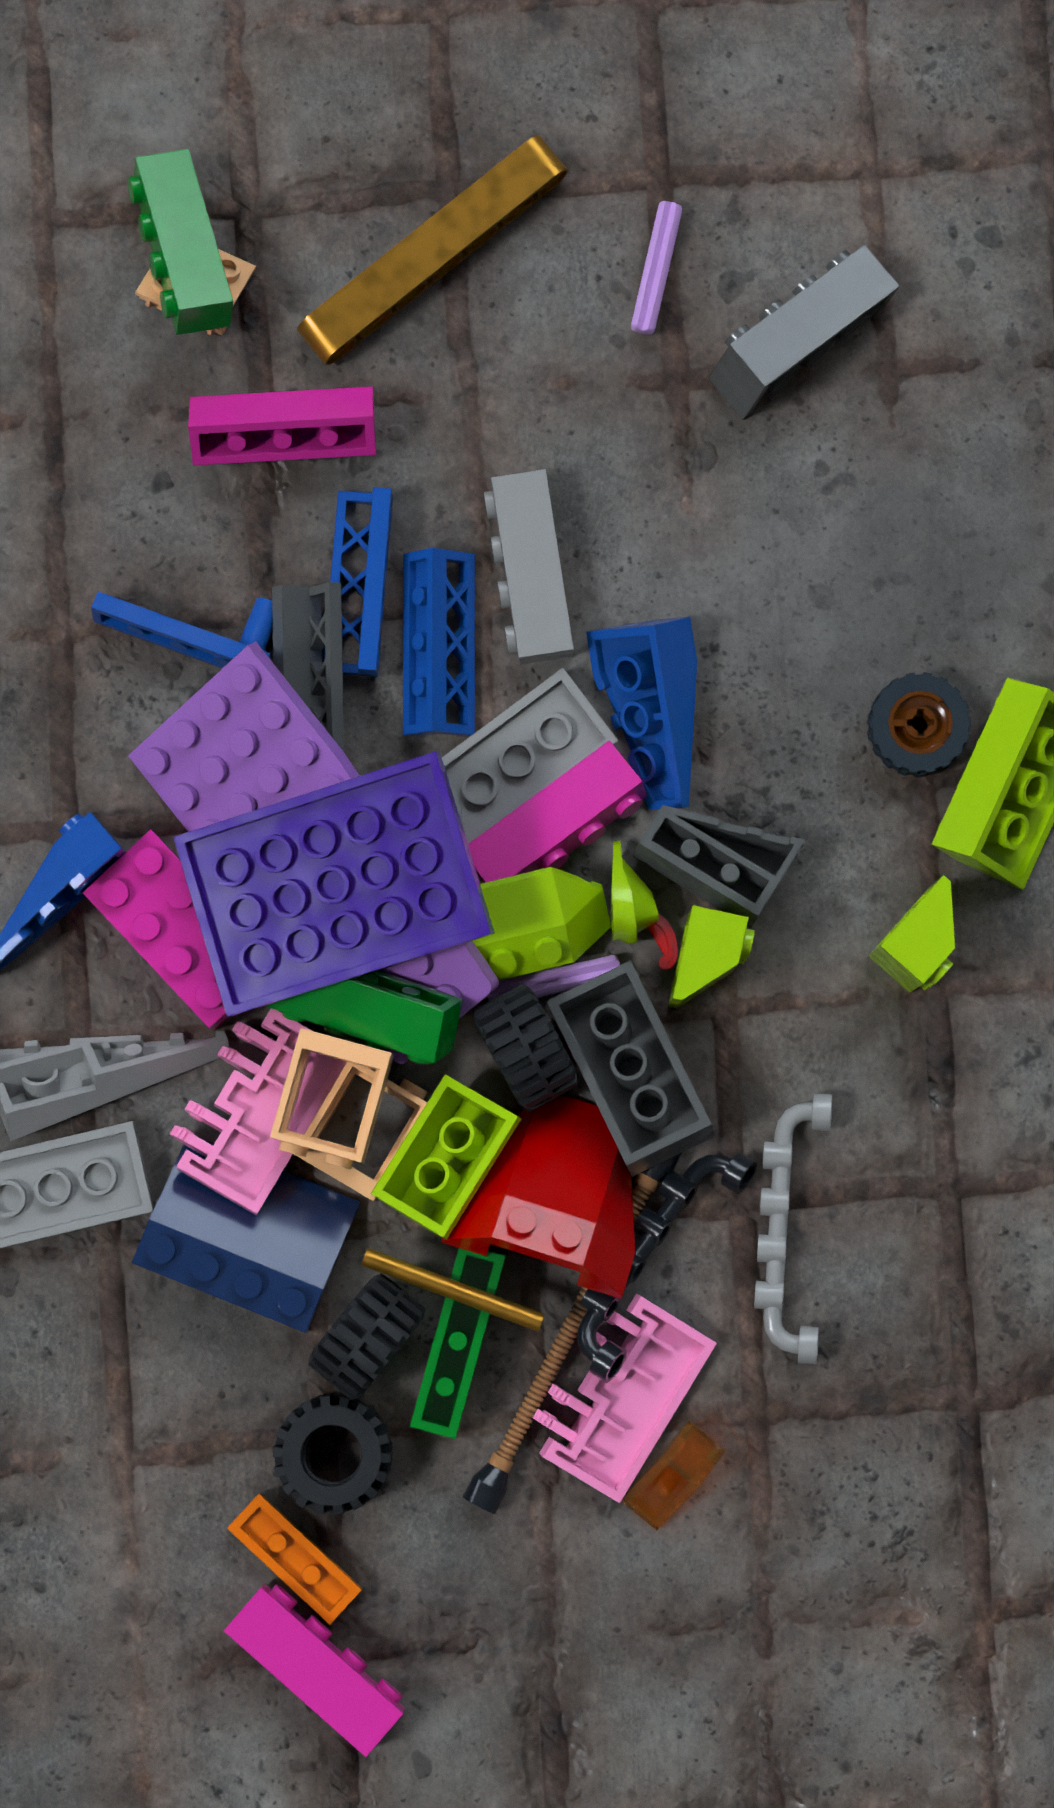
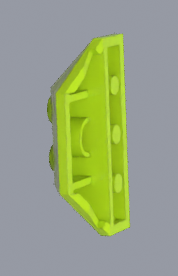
M553 867L480 884L495 934L473 940V943L497 976L498 981L574 963L611 928L602 884L594 881L588 882L576 875Z

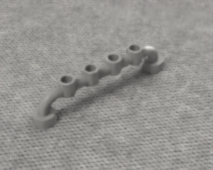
M814 1093L813 1102L795 1104L785 1110L777 1121L774 1142H764L763 1169L772 1170L771 1188L761 1189L760 1215L769 1216L768 1235L759 1234L757 1262H765L767 1265L766 1281H756L754 1309H764V1328L770 1341L782 1351L798 1354V1363L817 1365L819 1327L800 1326L799 1335H794L787 1332L782 1325L793 1132L797 1124L802 1121H812V1130L831 1131L833 1094Z

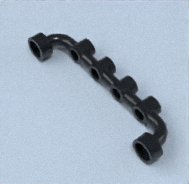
M742 1153L736 1154L733 1159L721 1154L706 1155L693 1162L683 1175L671 1171L664 1179L659 1190V1194L666 1198L657 1213L649 1208H645L634 1224V1232L640 1235L635 1243V1256L624 1291L630 1283L635 1282L640 1276L647 1258L654 1248L665 1240L670 1232L672 1222L681 1209L686 1208L691 1203L697 1192L698 1185L706 1175L711 1173L722 1174L721 1185L736 1194H740L750 1183L756 1171L757 1163ZM587 1289L580 1304L581 1307L587 1310V1313L584 1315L578 1328V1344L582 1353L592 1362L590 1373L608 1383L622 1367L627 1351L610 1340L601 1346L596 1339V1332L603 1321H607L612 1316L620 1299Z

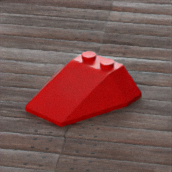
M561 1095L530 1113L523 1109L518 1116L521 1118L518 1126L447 1240L442 1238L441 1243L483 1256H487L490 1244L578 1271L580 1274L576 1285L622 1299L635 1256L631 1174L598 1106Z

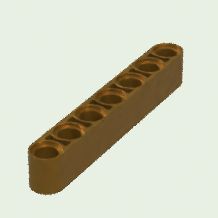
M540 135L530 138L312 311L297 327L298 333L326 366L336 362L551 191L565 178L569 170Z

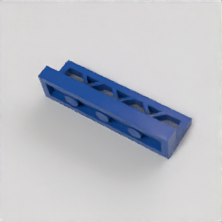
M373 487V493L338 491L330 582L340 583L342 574L349 583L341 589V598L354 588L364 600L363 613L352 623L349 624L342 616V624L345 627L342 630V639L350 633L360 644L358 664L342 663L344 675L378 677L393 506L391 488ZM347 503L372 505L370 524L358 534L346 521ZM346 529L353 538L344 545ZM369 534V542L367 546L362 539ZM358 543L367 554L366 569L353 579L342 566V558L346 552ZM365 579V589L363 590L358 584ZM362 623L360 637L354 629Z
M433 547L403 554V735L415 737L431 734L471 736L475 733V554ZM447 562L459 564V583L455 588L447 579ZM451 607L459 616V629L455 633L447 625V611ZM451 652L459 662V674L454 679L447 671V657ZM451 698L459 707V724L446 723V704Z

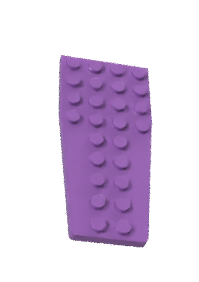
M257 642L247 645L128 755L188 832L360 776L343 750ZM473 941L378 970L462 998L459 1019L498 987L497 976ZM392 1049L385 1050L391 1052L394 1055L393 1060L399 1064L409 1060L407 1054Z

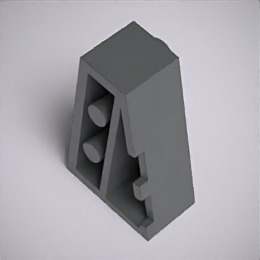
M662 805L640 840L633 857L719 910L749 917L747 927L751 929L805 840L792 836L789 839L762 832L763 829L751 826L744 828L720 822L718 818Z

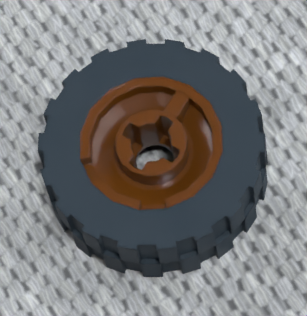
M915 672L909 673L900 679L897 677L892 680L877 695L867 718L869 729L867 735L868 740L872 742L874 754L884 761L883 764L886 767H891L897 770L898 774L904 776L906 774L914 775V777H923L926 774L934 775L951 765L962 753L970 736L971 717L968 716L969 706L967 701H964L960 696L961 692L959 689L947 683V679L943 677L937 678L932 676V673L926 672L920 675H915ZM914 717H922L927 722V729L922 734L918 735L917 730L913 726H909L910 721Z

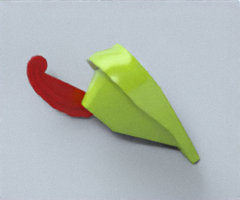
M613 841L610 909L612 940L621 941L628 945L636 944L637 933L644 929H649L664 955L659 959V968L665 971L669 970L675 965L678 957L675 933L669 922L658 913L652 891L622 858L620 841Z

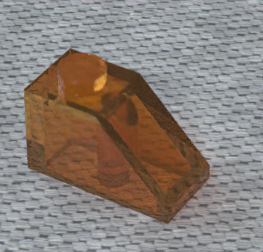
M688 1421L629 1489L622 1502L657 1531L700 1487L725 1450L691 1421Z

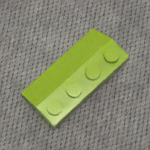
M1007 678L995 701L982 734L976 743L962 778L957 785L947 811L939 824L932 845L958 862L1015 888L1024 890L1054 824V692L1045 687Z

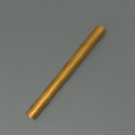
M367 1248L361 1266L537 1332L545 1315Z

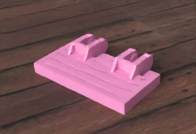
M272 1008L262 1022L261 1027L278 1036L276 1041L239 1021L236 1022L232 1029V1032L238 1038L268 1054L261 1066L231 1047L222 1046L217 1054L222 1060L253 1078L252 1080L234 1069L216 1099L214 1106L231 1116L230 1119L226 1120L194 1101H189L185 1107V1111L192 1118L221 1132L215 1144H209L185 1127L176 1125L170 1132V1136L206 1157L204 1160L186 1149L176 1169L256 1216L293 1155L292 1153L278 1150L281 1141L270 1138L300 1028L310 1030L297 1021L285 1018L283 1013ZM313 1052L310 1053L289 1131L305 1134L346 1065V1061Z
M637 1293L626 1310L643 1320L640 1326L615 1311L606 1321L629 1332L621 1346L627 1351V1355L619 1372L610 1382L606 1383L590 1373L589 1370L578 1388L581 1394L594 1401L592 1406L559 1386L552 1384L548 1393L560 1404L568 1405L580 1413L572 1428L558 1421L557 1417L546 1410L538 1409L533 1416V1419L570 1441L566 1447L553 1438L548 1437L539 1454L618 1503L622 1501L717 1344ZM596 1332V1339L602 1346L607 1342L606 1337Z

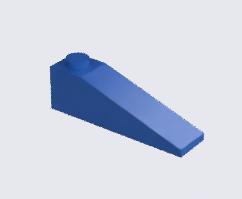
M691 618L657 619L586 631L594 680L599 691L606 690L615 714L610 716L615 730L622 729L631 750L628 762L643 782L647 794L644 800L648 810L660 809L662 805L677 809L689 807L697 657Z
M91 812L84 817L80 813L76 814L59 829L62 836L53 844L0 933V971L85 899L86 896L83 892L126 853L124 848Z

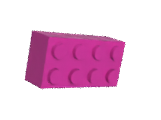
M150 829L95 880L83 894L205 1025L215 1031L229 1017H227L182 864L179 858Z

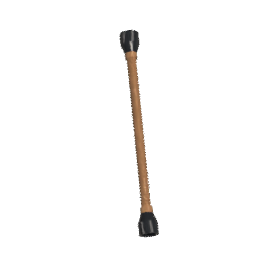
M682 1153L637 1175L634 1183H636L634 1187L636 1189L632 1190L633 1222H636V1216L640 1215L639 1211L643 1210L642 1205L645 1206V1200L649 1199L647 1195H651V1192L654 1193L658 1184L675 1169ZM582 1287L583 1290L579 1291L581 1295H577L576 1298L578 1300L574 1301L575 1306H572V1311L568 1313L570 1316L565 1318L567 1322H563L564 1327L560 1328L561 1333L558 1332V1338L554 1339L556 1343H552L553 1349H549L550 1354L546 1355L547 1359L543 1361L545 1364L541 1365L542 1370H538L539 1375L535 1376L536 1380H533V1386L529 1388L531 1391H527L528 1396L524 1397L525 1402L521 1403L522 1407L518 1409L520 1412L516 1413L517 1418H513L514 1423L510 1424L511 1428H508V1434H505L506 1439H503V1444L499 1445L500 1450H497L496 1453L493 1452L488 1463L472 1477L462 1496L467 1501L492 1514H496L506 1495L508 1475L514 1464L512 1456L516 1455L515 1450L519 1449L518 1445H521V1440L525 1438L523 1434H527L526 1429L530 1428L529 1423L533 1422L532 1418L538 1410L537 1407L540 1408V1402L544 1401L542 1397H546V1391H549L548 1386H552L551 1381L555 1380L554 1375L558 1374L557 1370L561 1368L559 1365L563 1364L562 1359L565 1360V1354L569 1353L567 1349H571L572 1346L570 1344H573V1338L577 1337L576 1333H578L580 1323L587 1313V1310L580 1305L587 1288Z

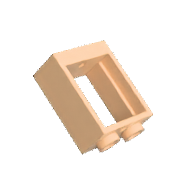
M300 1028L270 1138L281 1141L278 1150L306 1157L308 1148L326 1153L325 1163L350 1170L353 1161L364 1164L394 1055L391 1052ZM311 1052L376 1070L354 1148L289 1131Z
M347 1062L304 1135L319 1139L356 1075L372 1084L376 1070ZM405 1078L400 1086L387 1080L385 1092L415 1110L374 1179L354 1167L350 1170L325 1163L326 1153L308 1148L306 1157L296 1156L370 1200L376 1201L377 1198L371 1192L427 1104L424 1098L428 1092Z

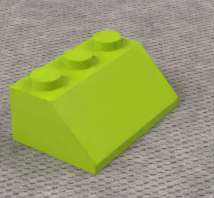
M943 875L931 885L868 956L909 993L918 987L926 990L933 984L935 985L954 964L947 958L955 949L951 881Z
M692 905L686 919L668 1007H680L730 975L738 964L744 965V962L750 956L755 930L746 929L749 917Z
M445 1074L371 1194L398 1213L447 1240L518 1126L521 1118Z

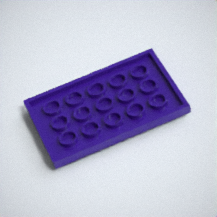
M437 751L173 837L227 1017L495 934L440 752Z

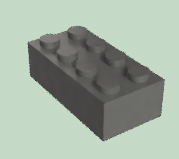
M631 960L547 1001L632 1177L716 1136L712 1123Z

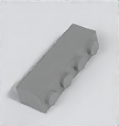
M546 469L491 477L492 491L484 492L487 517L488 519L497 518L499 536L491 537L494 563H504L506 580L498 581L501 608H511L513 625L504 626L508 653L518 654L519 665L572 657L574 647Z

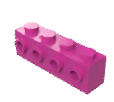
M373 386L190 397L188 429L193 466L376 455Z
M609 740L468 844L478 878L482 883L547 867L559 869L568 860L570 852L581 844L587 846L594 843L604 834L605 827L619 816L621 818L629 817L641 807L642 799L647 796L642 780Z
M264 1583L228 1624L224 1632L360 1753L367 1757L404 1714L405 1707L399 1703L403 1695L384 1678L377 1683L364 1672L368 1666L367 1663L352 1649L346 1647L342 1652L328 1639L332 1636V1632L317 1618L311 1615L306 1620L294 1610L293 1607L297 1604V1601L287 1591L277 1584L271 1589Z

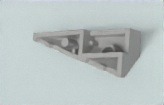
M216 1031L213 1038L187 1040L184 1033H171L170 1040L148 1042H144L141 1035L70 1038L69 1045L40 1047L38 1040L25 1041L24 1048L0 1049V1116L9 1139L13 1141L219 1059L220 1057L217 1054L221 1047L229 1048L228 1038L224 1031Z

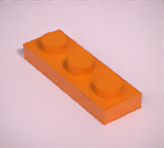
M261 1493L227 1527L235 1537L329 1625L362 1590L359 1584Z

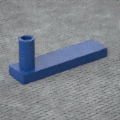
M99 591L91 606L95 623L219 668H224L247 645L257 642L265 652L273 632L272 601L265 598H256L239 642ZM265 652V654H266V655L269 657V659L271 660V654Z

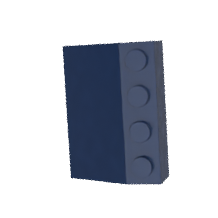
M201 1138L202 1140L208 1142L211 1145L215 1144L213 1142ZM183 1145L149 1218L132 1263L304 1333L309 1332L361 1202L283 1171L256 1216L176 1169L186 1149L202 1159H206L203 1155Z

